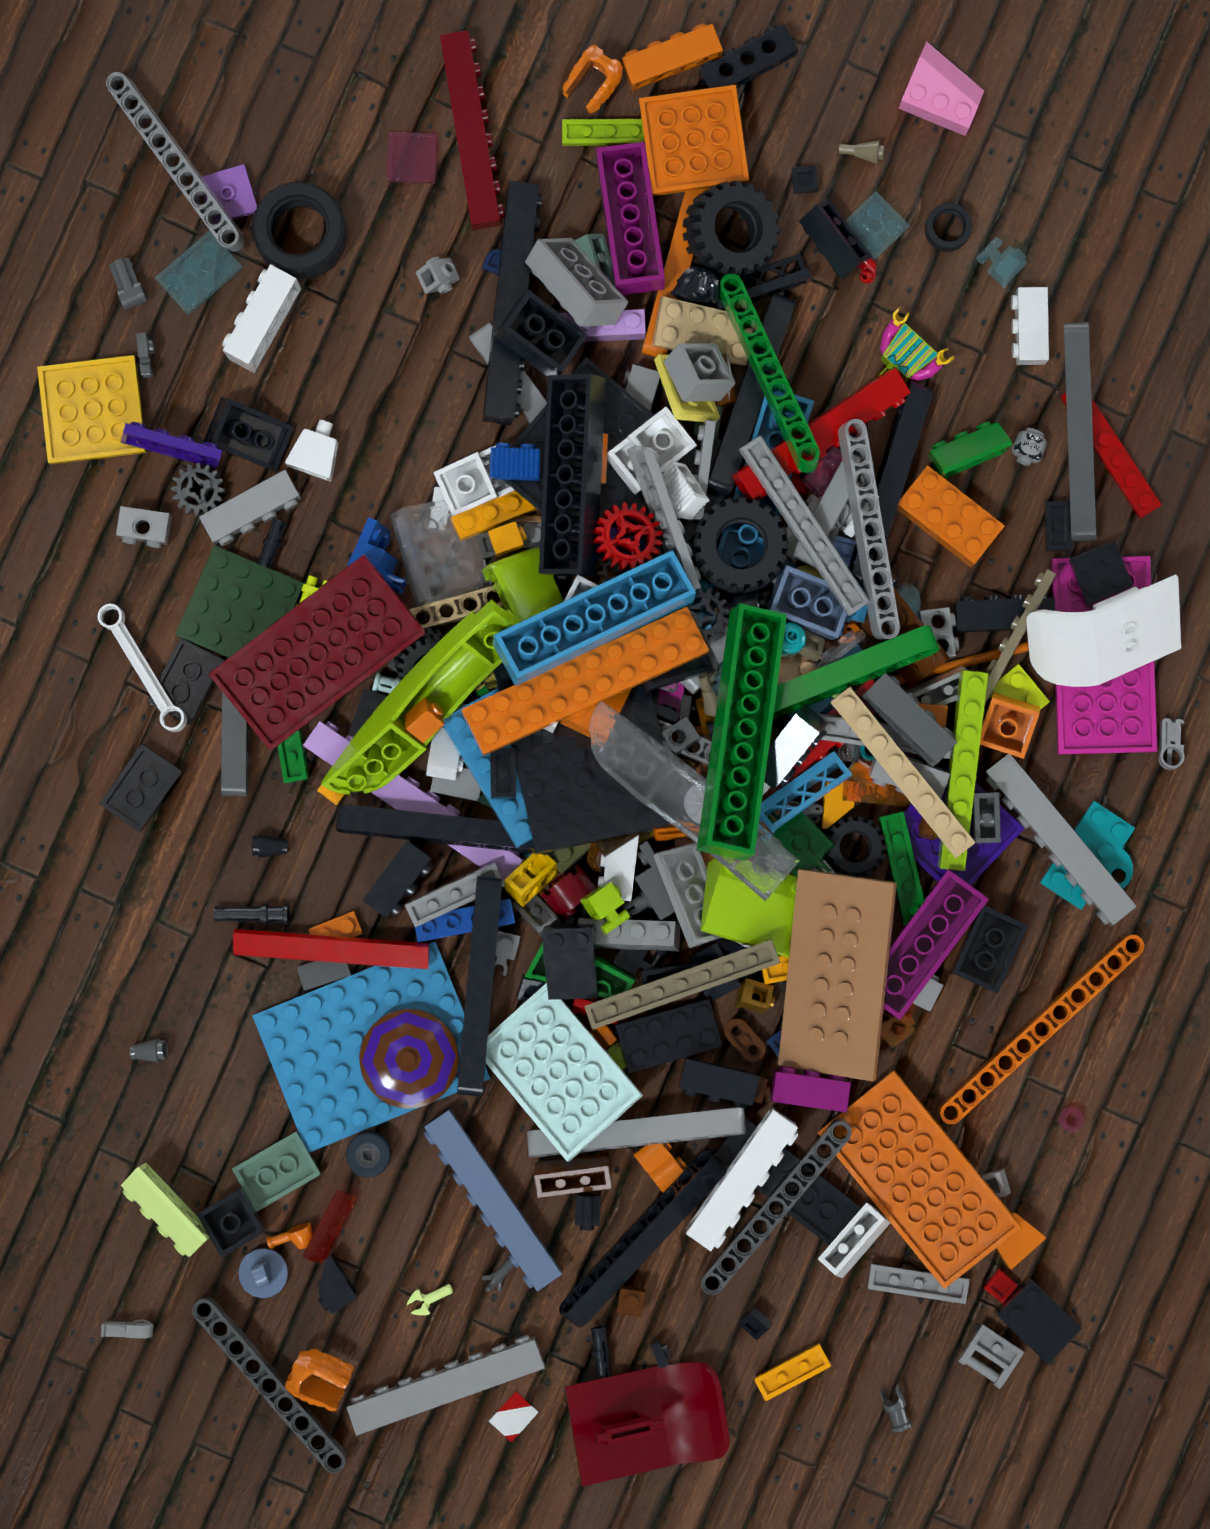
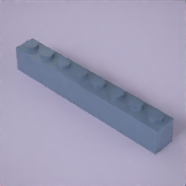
M451 1109L428 1123L424 1127L426 1129L424 1133L426 1139L431 1145L436 1144L441 1152L438 1153V1156L445 1166L451 1165L455 1171L452 1174L453 1178L459 1186L464 1184L469 1192L466 1194L468 1200L474 1207L476 1205L479 1206L483 1212L480 1217L486 1226L492 1225L497 1232L494 1235L495 1239L502 1248L504 1246L508 1248L511 1253L508 1256L510 1261L516 1268L521 1267L525 1273L522 1277L530 1289L534 1287L539 1291L562 1275V1270Z

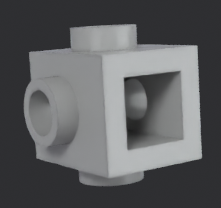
M434 257L415 272L425 294L438 291L440 294H444L452 290V285L460 280L450 257L444 259Z

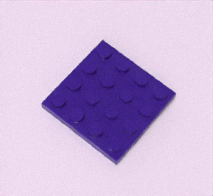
M975 782L974 793H987ZM946 787L941 798L943 803H945ZM911 804L904 811L914 859L938 882L947 870L937 866L940 838L913 804ZM1000 805L1001 843H974L967 849L965 871L950 870L969 885H972L1024 830V827ZM972 811V815H971V824H970V832H969V835L972 837V839H973V811Z

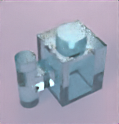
M995 237L976 257V260L983 265L990 259L993 264L989 267L987 273L1005 289L1028 262L1025 260L1026 256L1017 248L1013 249L1011 246L1001 254L997 249L1003 242L998 237Z

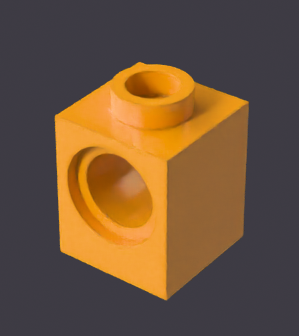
M516 521L488 531L496 557L524 548L523 541L527 540L523 527H518Z

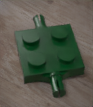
M776 812L771 813L777 821L780 819ZM800 812L776 829L773 836L765 843L769 850L796 877L798 876V869L812 870L816 868L818 871L824 872L822 869L824 868L828 873L832 872L822 860L835 845L803 812ZM770 815L767 817L772 824L776 822Z

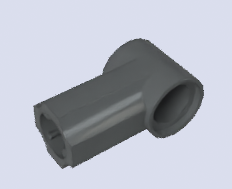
M129 258L118 259L109 265L117 284V293L124 310L148 302Z

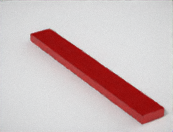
M235 929L233 932V955L428 969L430 966V943Z

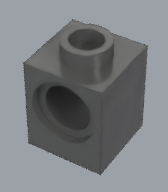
M686 716L662 732L664 739L661 742L668 753L673 751L677 756L701 739ZM678 731L686 734V740L681 744H676L672 741L673 734Z

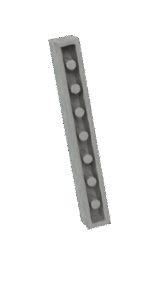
M1007 754L986 771L988 777L986 782L994 791L998 789L1004 797L1001 800L1009 810L1012 808L1016 810L1020 815L1017 819L1025 829L1030 827L1035 833L1033 836L1035 842L1041 848L1045 846L1051 854L1048 857L1056 867L1061 865L1067 872L1064 875L1073 887L1077 884L1083 891L1080 896L1089 906L1093 904L1099 912L1096 915L1104 925L1109 923L1111 927L1137 907L1010 754Z
M525 1335L515 1339L516 1344L506 1347V1344L503 1343L491 1348L492 1352L485 1355L482 1352H477L468 1356V1361L459 1363L458 1360L445 1364V1369L436 1372L435 1368L422 1372V1377L412 1380V1377H407L398 1381V1386L389 1388L388 1385L375 1389V1394L366 1397L365 1393L352 1397L351 1402L348 1403L346 1408L356 1436L544 1369L545 1363L536 1337L529 1338V1335Z

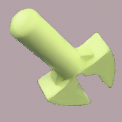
M447 1284L429 1294H423L418 1288L409 1298L407 1305L415 1300L424 1302L421 1308L413 1310L411 1314L429 1315V1305L452 1294L453 1289L451 1285Z

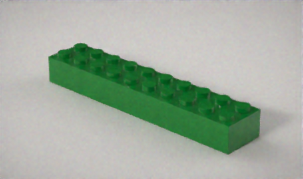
M742 603L730 611L697 851L742 861L755 855L787 614Z

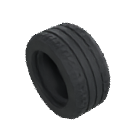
M294 181L293 183H284L277 186V188H273L272 191H269L260 200V204L257 205V209L254 212L255 215H253L252 235L259 254L268 266L271 264L295 277L297 280L315 278L318 275H322V273H326L332 266H335L345 250L347 226L339 204L329 192L320 186H316V184H310V182ZM295 207H307L316 210L326 221V233L323 241L315 250L306 254L294 255L285 252L274 241V228L277 220L284 212Z

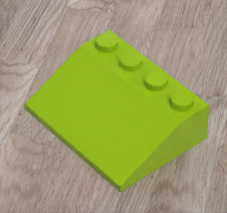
M718 855L707 866L700 931L749 946L772 939L777 954L789 958L797 877L752 862Z

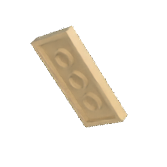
M664 296L660 298L652 346L674 350L678 344L716 343L721 354H728L730 364L746 366L747 356L726 311ZM748 328L745 329V331L747 333H752L753 329Z

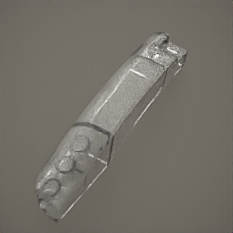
M600 701L593 712L589 727L590 746L600 766L644 805L650 807L694 842L698 843L706 779L635 724ZM760 824L758 826L754 856L742 861L711 854L764 901L776 891L800 862L782 846L783 843Z

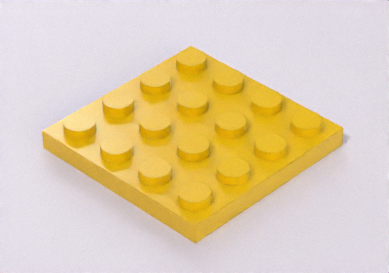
M134 355L37 367L49 464L147 453L145 449L120 443L125 423L137 422L143 424L137 364Z

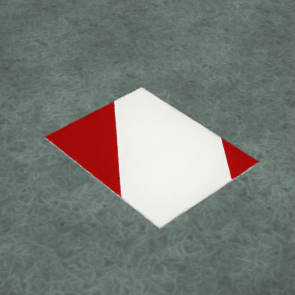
M515 1392L489 1422L512 1442L538 1414V1411Z

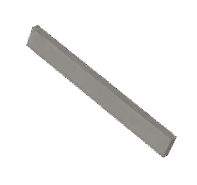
M760 435L740 448V453L846 614L850 616L870 602L762 436Z

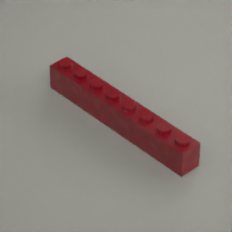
M468 30L440 35L471 227L472 230L501 226L500 218H504L502 203L497 204L496 195L501 194L498 179L493 180L492 171L497 170L495 157L489 156L488 147H493L491 133H485L484 124L489 123L486 108L481 109L480 100L485 98L483 86L477 85L476 77L481 76L479 62H474L472 53L477 52L475 38L469 37Z

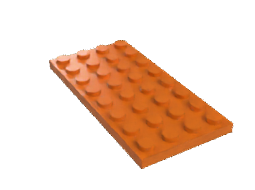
M895 1070L847 1108V1112H842L832 1120L843 1118L851 1125V1137L837 1153V1158L944 1289L1022 1228L1017 1219ZM829 1122L817 1133L821 1135L825 1131V1129L830 1125L831 1122ZM837 1125L834 1127L833 1132L836 1136L843 1137L847 1134V1128L843 1125Z

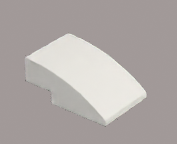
M665 407L607 453V461L634 495L641 491L627 449L633 446L652 447L659 456L660 464L658 466L660 472L663 473L673 461L678 462L697 445L677 419L674 418L669 409Z
M491 448L480 453L476 452L433 472L452 516L514 491L504 481L490 479Z

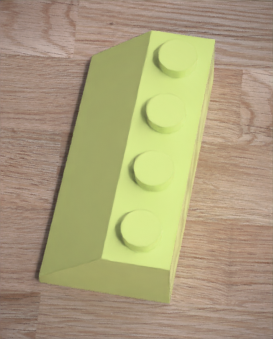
M147 1163L138 1166L121 1184L124 1188L122 1192L131 1202L135 1200L141 1206L140 1212L148 1220L152 1218L158 1224L157 1230L165 1238L169 1236L175 1242L174 1247L181 1255L192 1256L209 1239L198 1216Z

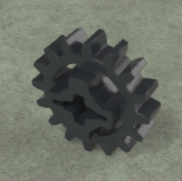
M699 588L693 602L701 599V602L696 605L689 604L685 606L688 607L705 642L708 641L709 635L717 639V631L725 632L722 624H728L729 620L725 616L730 614L729 609H723L728 604L727 601H719L721 598V593L719 592L712 595V588H709L706 593L703 592L702 588ZM712 601L718 606L719 614L712 611ZM705 609L709 616H704L703 619L700 620V617L697 613H702ZM710 624H715L710 629L705 630L706 626Z

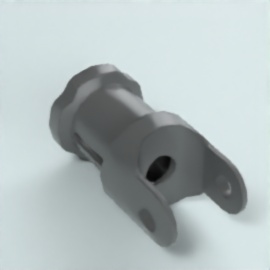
M896 1385L899 1399L895 1402L887 1399L884 1389L880 1390L885 1412L889 1413L893 1425L891 1430L895 1433L913 1427V1423L909 1421L905 1409L907 1404L899 1385Z

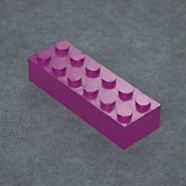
M645 142L596 148V162L614 286L622 295L664 290L665 277Z
M949 869L944 872L890 946L884 1009L899 1020L989 900Z

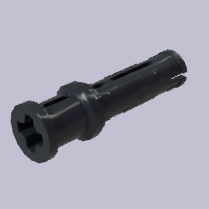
M264 903L261 907H214L215 922H261L263 925L283 923L285 926H288L290 923L289 903H285L284 906H269L268 903Z

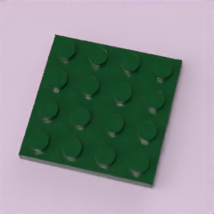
M214 545L175 635L229 658L294 608L301 595L304 583Z

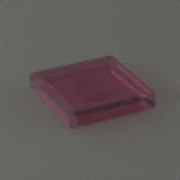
M389 132L387 182L436 184L437 134Z

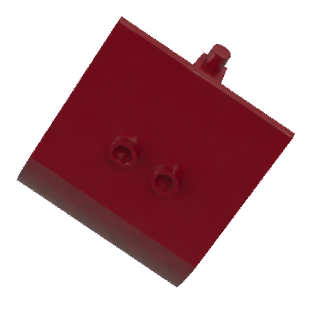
M705 1362L673 1363L661 1369L659 1366H653L565 1386L581 1486H588L673 1465L711 1461L722 1458L728 1451L730 1439L720 1381L713 1368Z

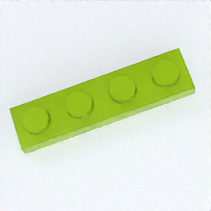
M562 119V146H616L645 142L642 119Z

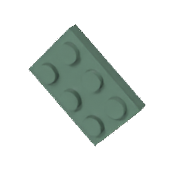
M298 1131L232 1168L256 1212L322 1174L301 1140Z

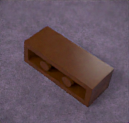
M608 1153L574 1157L569 1162L565 1159L535 1162L534 1178L538 1198L612 1188Z

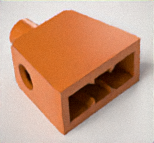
M1014 1211L1010 1212L1021 1224L1022 1228L996 1248L1004 1263L1011 1270L1046 1239L1043 1234Z

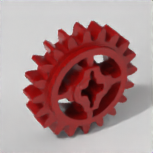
M623 502L620 510L616 505H613L611 512L606 510L603 513L604 518L598 519L597 523L601 527H596L594 533L600 536L596 537L593 542L601 544L596 552H605L602 560L606 561L610 558L612 560L611 568L619 563L620 571H623L626 565H628L629 570H632L636 565L640 566L645 562L653 560L652 556L659 554L655 547H660L662 541L656 538H659L663 532L655 530L660 523L651 522L654 516L653 513L648 516L644 515L646 507L637 511L636 503L628 509L626 502ZM626 520L634 521L639 525H633ZM616 523L617 534L615 538L610 539L611 525ZM624 535H626V536H630V535L633 536V535H635L631 540H630V538H627V539L624 538V539H622V537H623ZM646 535V546L644 551L641 552L639 541L642 536ZM617 549H623L624 551H626L627 553H630L631 555L623 554V553H621L620 551H618Z

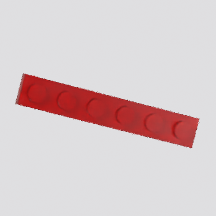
M1065 393L1060 397V399L1067 408ZM1092 399L1093 449L1138 518L1141 519L1160 507L1161 503Z

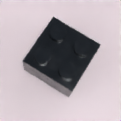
M243 1188L236 1190L196 1214L221 1258L268 1230Z

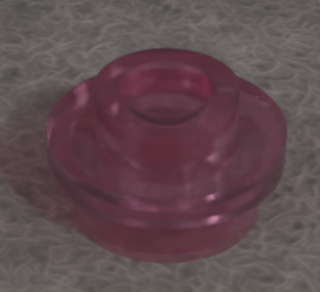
M1074 1107L1063 1109L1058 1118L1060 1126L1068 1132L1079 1130L1084 1122L1083 1114ZM1068 1115L1075 1117V1121L1072 1124L1067 1123Z

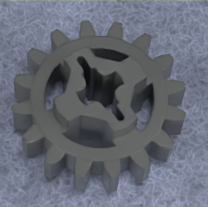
M197 463L196 468L193 469L188 464L187 472L180 469L181 477L173 478L177 486L171 487V490L177 492V494L172 498L174 501H180L177 505L180 510L186 507V514L190 515L194 511L195 516L199 517L201 511L207 513L209 508L214 509L217 507L215 505L216 502H223L219 494L225 493V489L219 486L224 481L223 479H216L219 475L216 470L210 473L211 467L209 465L202 469L201 464ZM197 474L205 475L211 480L203 481L199 479ZM189 479L186 488H183L185 481ZM195 481L202 488L200 490L201 498L194 492L196 490ZM214 491L212 498L208 501L207 498L210 492ZM185 500H196L199 506L191 505Z

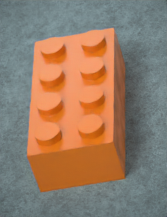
M928 465L900 499L897 508L900 513L969 567H972L1005 526Z

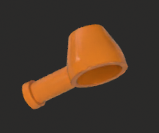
M306 1222L292 1227L287 1232L269 1236L266 1240L270 1249L292 1241L298 1249H304L313 1244V1231L311 1224Z

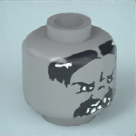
M1032 428L1020 431L1012 447V453L1017 457L1016 461L1025 466H1030L1031 463H1039L1047 447V440L1044 438L1045 434Z

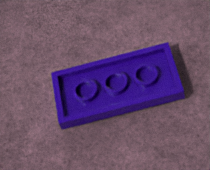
M137 422L125 423L120 442L195 464L200 463L202 466L209 465L213 469L217 468L222 450L217 449L218 446L213 443H195L191 437L180 435L177 438L170 436L169 432L163 429H155V431L145 429V425Z

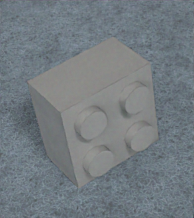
M716 343L678 344L664 361L683 402L721 401L735 385V380Z

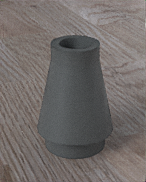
M157 1038L137 1045H131L130 1057L132 1060L161 1063L162 1060H167L168 1058L167 1042Z

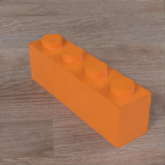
M713 23L707 26L706 24L697 25L692 29L693 31L683 34V32L676 33L670 37V40L662 43L661 41L652 42L646 49L641 51L634 49L624 55L625 57H622V66L631 91L701 66L709 60L722 58L723 49Z

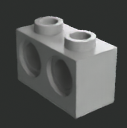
M949 607L920 611L918 613L919 620L924 626L929 625L936 640H942L946 643L947 655L950 658H954L956 652H959L958 638L953 637L952 628L956 627L954 613H950ZM933 616H939L943 619L944 625L942 628L933 627L931 623Z

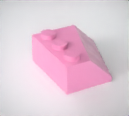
M926 41L899 109L966 136L984 90Z

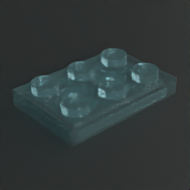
M209 230L158 274L155 279L187 315H190L242 270L243 267L217 241Z

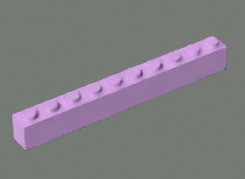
M319 721L303 746L333 766L353 738L349 735L346 738L337 733L339 728L329 721L326 724ZM397 775L387 785L371 792L396 810L459 816L461 811L450 804L447 807L440 804L439 800L441 798L430 792V790L424 793L418 789L420 783L409 776L405 780ZM449 845L481 868L495 862L503 881L523 862L519 858L522 854L520 852Z

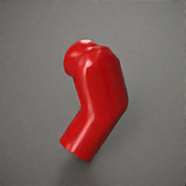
M872 258L861 267L859 278L863 283L869 284L876 277L877 264Z

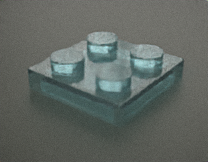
M877 191L846 219V222L866 247L874 261L910 227Z

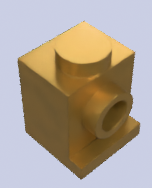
M745 978L740 983L741 987L738 988L734 1007H742L762 1014L772 1009L775 1001V995L772 994L774 986ZM752 995L756 996L758 1001L753 1000Z

